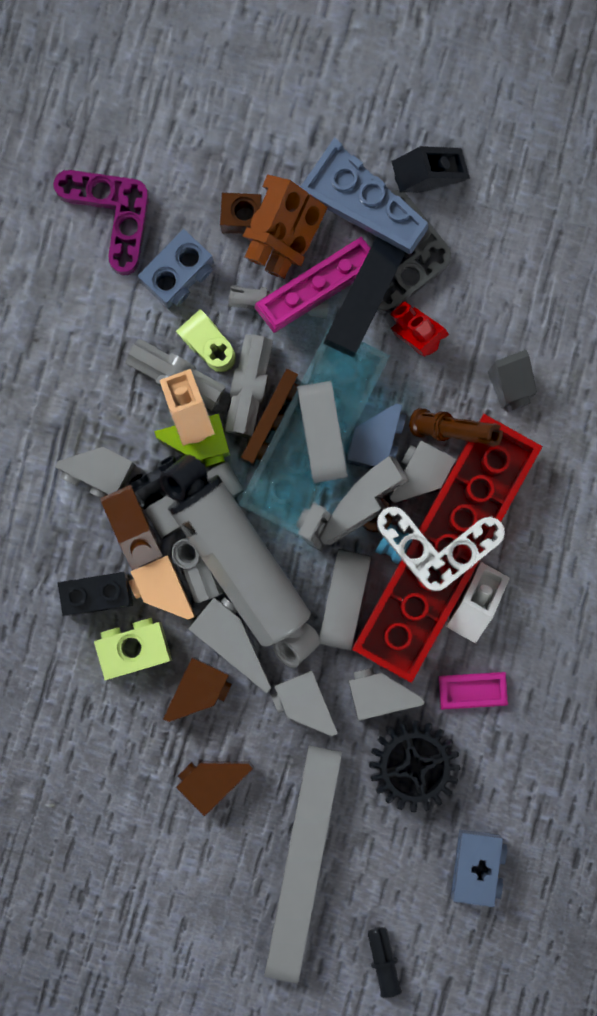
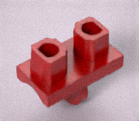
M407 302L401 303L390 314L396 322L390 328L394 335L424 357L436 352L439 348L440 339H445L449 335L442 325L417 308H412Z

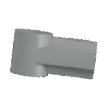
M186 537L176 542L172 547V559L176 565L183 569L195 603H200L223 594L222 587L194 548L195 557L189 552V545L193 547L189 539Z

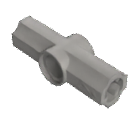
M245 334L239 366L234 371L230 390V397L232 399L225 424L226 433L250 438L254 433L260 403L263 404L268 375L266 373L273 348L272 339L254 334Z
M138 339L132 346L125 361L126 365L155 380V383L160 387L159 380L191 369L205 408L211 412L218 405L226 389V386L197 371L194 365L172 353L168 355L141 339Z

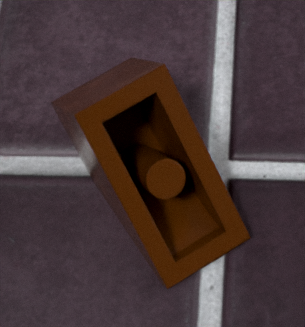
M131 485L100 498L117 541L132 570L163 557L154 531Z
M191 658L163 720L171 722L216 705L218 699L224 702L232 686V683L227 681L230 674L199 659Z
M202 761L198 766L191 762L178 775L181 782L176 788L205 817L254 766L250 761Z

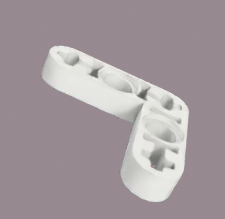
M388 507L379 514L377 519V528L381 535L421 584L431 591H440L450 585L499 545L505 534L504 527L498 519L485 517L476 522L438 553L400 508ZM387 514L391 517L398 515L401 518L398 526L403 532H405L407 527L413 531V533L405 536L399 545L393 540L399 537L395 529L391 528L387 531L384 528L387 522L384 516ZM483 524L487 527L494 525L497 529L494 532L496 539L492 542L488 538L481 542L479 546L484 550L479 553L476 545L467 539V536L471 533L473 539H476L483 533L481 528ZM411 539L419 540L424 548L422 556L417 559L409 558L404 552L406 542ZM463 544L470 548L472 556L468 563L460 564L454 560L452 552L455 546ZM445 555L448 563L457 569V572L452 575L451 570L448 569L441 576L442 584L439 585L436 581L430 584L427 580L430 576L428 569L431 566L435 570L442 567L445 563L440 558Z

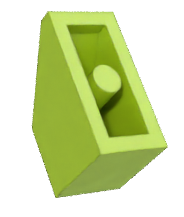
M219 414L209 416L215 434L206 437L198 443H190L183 446L175 425L154 431L159 442L184 456H195L201 463H205L206 467L225 463L224 457L231 456Z

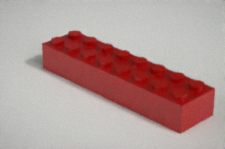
M483 414L478 422L501 426L499 429L503 432L501 442L497 446L466 442L418 528L438 553L441 552L476 522L485 517H493L501 522L540 453L542 445ZM483 524L481 526L483 533L476 539H473L471 533L467 536V539L476 545L479 553L484 550L479 544L488 538L492 539L494 536V532L497 530L494 525L487 527ZM413 539L405 554L412 559L421 557L424 551L422 543L419 540ZM463 544L455 546L452 552L454 560L460 564L468 563L472 556L470 548ZM445 555L440 558L445 563L442 567L435 570L431 566L428 569L430 576L427 580L430 584L435 581L439 585L442 584L441 576L448 569L451 570L452 575L457 572V569L448 563ZM401 559L351 650L412 683L479 561L446 588L440 591H431L421 584Z

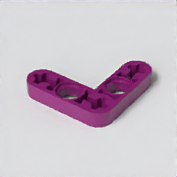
M64 170L58 173L53 184L57 196L62 201L115 209L108 254L109 263L117 274L130 275L134 273L140 261L149 202L146 186L141 181L131 178L74 170ZM68 179H72L75 186L84 187V181L86 180L88 181L86 185L87 197H82V190L75 188L71 189L70 194H66L61 185L67 184ZM96 184H108L110 186V194L104 199L95 198L92 195V190ZM133 188H137L139 195H142V198H136L134 204L135 212L141 211L139 215L129 211L130 200L125 196L126 193H131ZM126 219L135 220L138 224L137 231L131 236L123 235L120 232V225ZM118 240L128 244L127 253L129 258L133 259L132 262H126L125 267H120L119 261L115 260L116 257H121L123 254L122 243L117 244ZM130 243H136L135 247H133L132 245H129V244H130Z

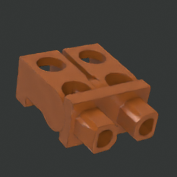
M267 174L262 186L267 190L260 209L251 219V228L246 227L243 234L244 238L251 241L244 258L265 267L271 255L265 271L273 276L285 279L291 264L302 266L305 259L302 255L308 250L328 207L293 181Z

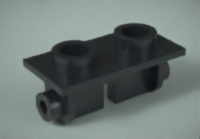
M182 455L176 458L175 456H169L158 463L157 469L148 474L145 472L140 473L129 480L128 483L132 486L144 510L164 498L159 489L161 488L160 475L183 457Z

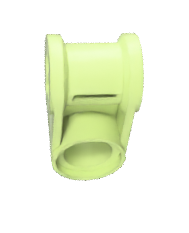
M201 309L176 330V333L193 352L197 353L214 371L226 372L234 366L236 355L231 344ZM215 350L224 351L226 358L223 361L219 358L215 359L213 354Z

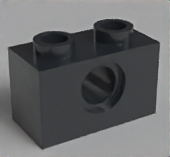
M119 572L57 582L62 616H74L133 606L131 587L128 582L129 573Z

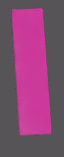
M362 237L356 239L256 302V311L272 332L276 333L351 285L371 248Z

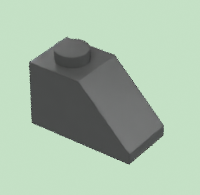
M527 349L495 361L488 370V375L501 408L511 406L512 410H516L531 403L529 398L533 397L537 390Z

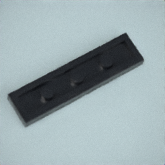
M376 237L323 344L352 358L355 357L406 252Z

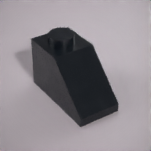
M420 146L391 161L395 173V181L400 193H422L470 179L461 148Z

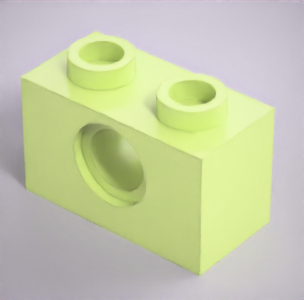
M152 618L132 623L134 629L121 633L120 627L100 633L102 639L94 641L105 680L172 661L161 622L153 624ZM130 638L137 639L141 644V652L134 658L127 656L124 652V644Z

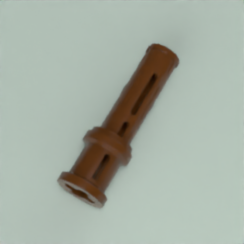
M425 408L416 409L409 421L410 431L413 436L418 438L432 436L437 441H446L454 438L497 446L501 442L503 435L502 430H499L501 426L498 424L453 418L448 412L439 411L438 413H431Z

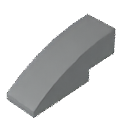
M389 456L368 471L350 489L337 506L320 538L323 544L332 545L379 516L386 509L381 498L409 482L396 458Z

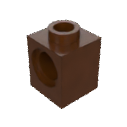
M222 193L221 233L244 234L246 227L251 228L252 217L248 220H240L236 217V213L241 208H249L255 214L261 207L262 195Z

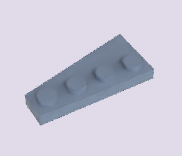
M335 137L301 185V188L308 192V194L326 205L329 211L410 255L429 229L428 222L399 196H395L380 178L372 175L355 155L352 156L343 148V144Z

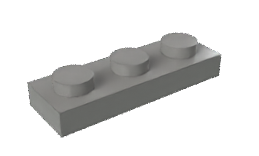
M313 503L310 510L307 508L303 510L297 522V527L300 528L298 535L309 546L321 552L325 544H323L320 538L331 517L327 509Z

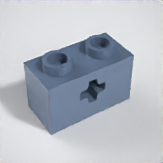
M459 829L451 889L453 902L494 907L495 898L501 899L503 878H498L500 864L505 865L507 844H502L503 838L500 835ZM482 860L488 869L487 871H481L479 877L472 869V866H478L479 861Z

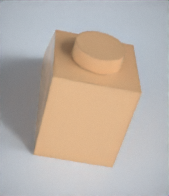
M191 369L159 380L183 446L201 442L206 437L215 434Z
M164 556L130 571L133 579L128 582L136 599L142 597L144 603L188 620L196 618L170 556Z

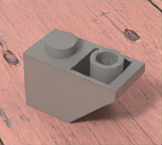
M423 441L419 442L417 448L410 445L401 462L407 465L404 473L409 482L389 493L391 497L388 502L395 505L438 492L445 482L456 458Z
M100 447L59 460L55 468L62 471L61 479L77 487L81 481L92 487L89 493L102 498L124 488L136 465L123 456L105 447Z

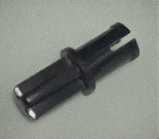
M386 927L373 928L368 931L374 960L371 963V967L376 969L381 998L400 995L402 990L395 967L398 961L396 957H393Z

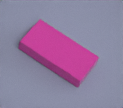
M506 672L438 676L441 710L508 706Z

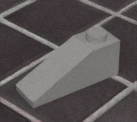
M225 597L220 602L213 598L188 629L267 693L271 689L270 682L242 620L236 615L237 609Z

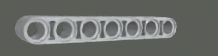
M310 745L308 747L264 977L297 984L299 981L341 762V751Z

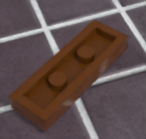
M286 368L241 456L242 461L254 467L257 460L264 461L271 447L267 440L272 430L278 433L286 418L282 411L287 401L293 403L298 395L297 386L301 385L297 384V373Z

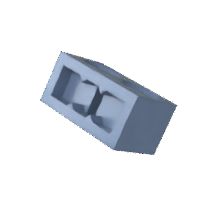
M183 229L138 275V278L148 291L167 309H170L174 304L179 306L190 295L188 289L196 281L201 283L213 271L211 266L214 263L213 257ZM193 253L199 257V260L194 266L187 267L181 263L183 256ZM169 276L176 280L175 286L170 290H162L158 287L159 281L164 277Z

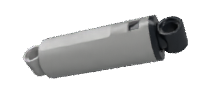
M185 455L165 470L159 478L163 491L171 499L175 500L168 510L262 646L273 645L274 652L282 663L292 668L297 667L320 645L317 632L306 623L311 615L310 610L220 477L215 475L207 479V471L201 461L195 456Z

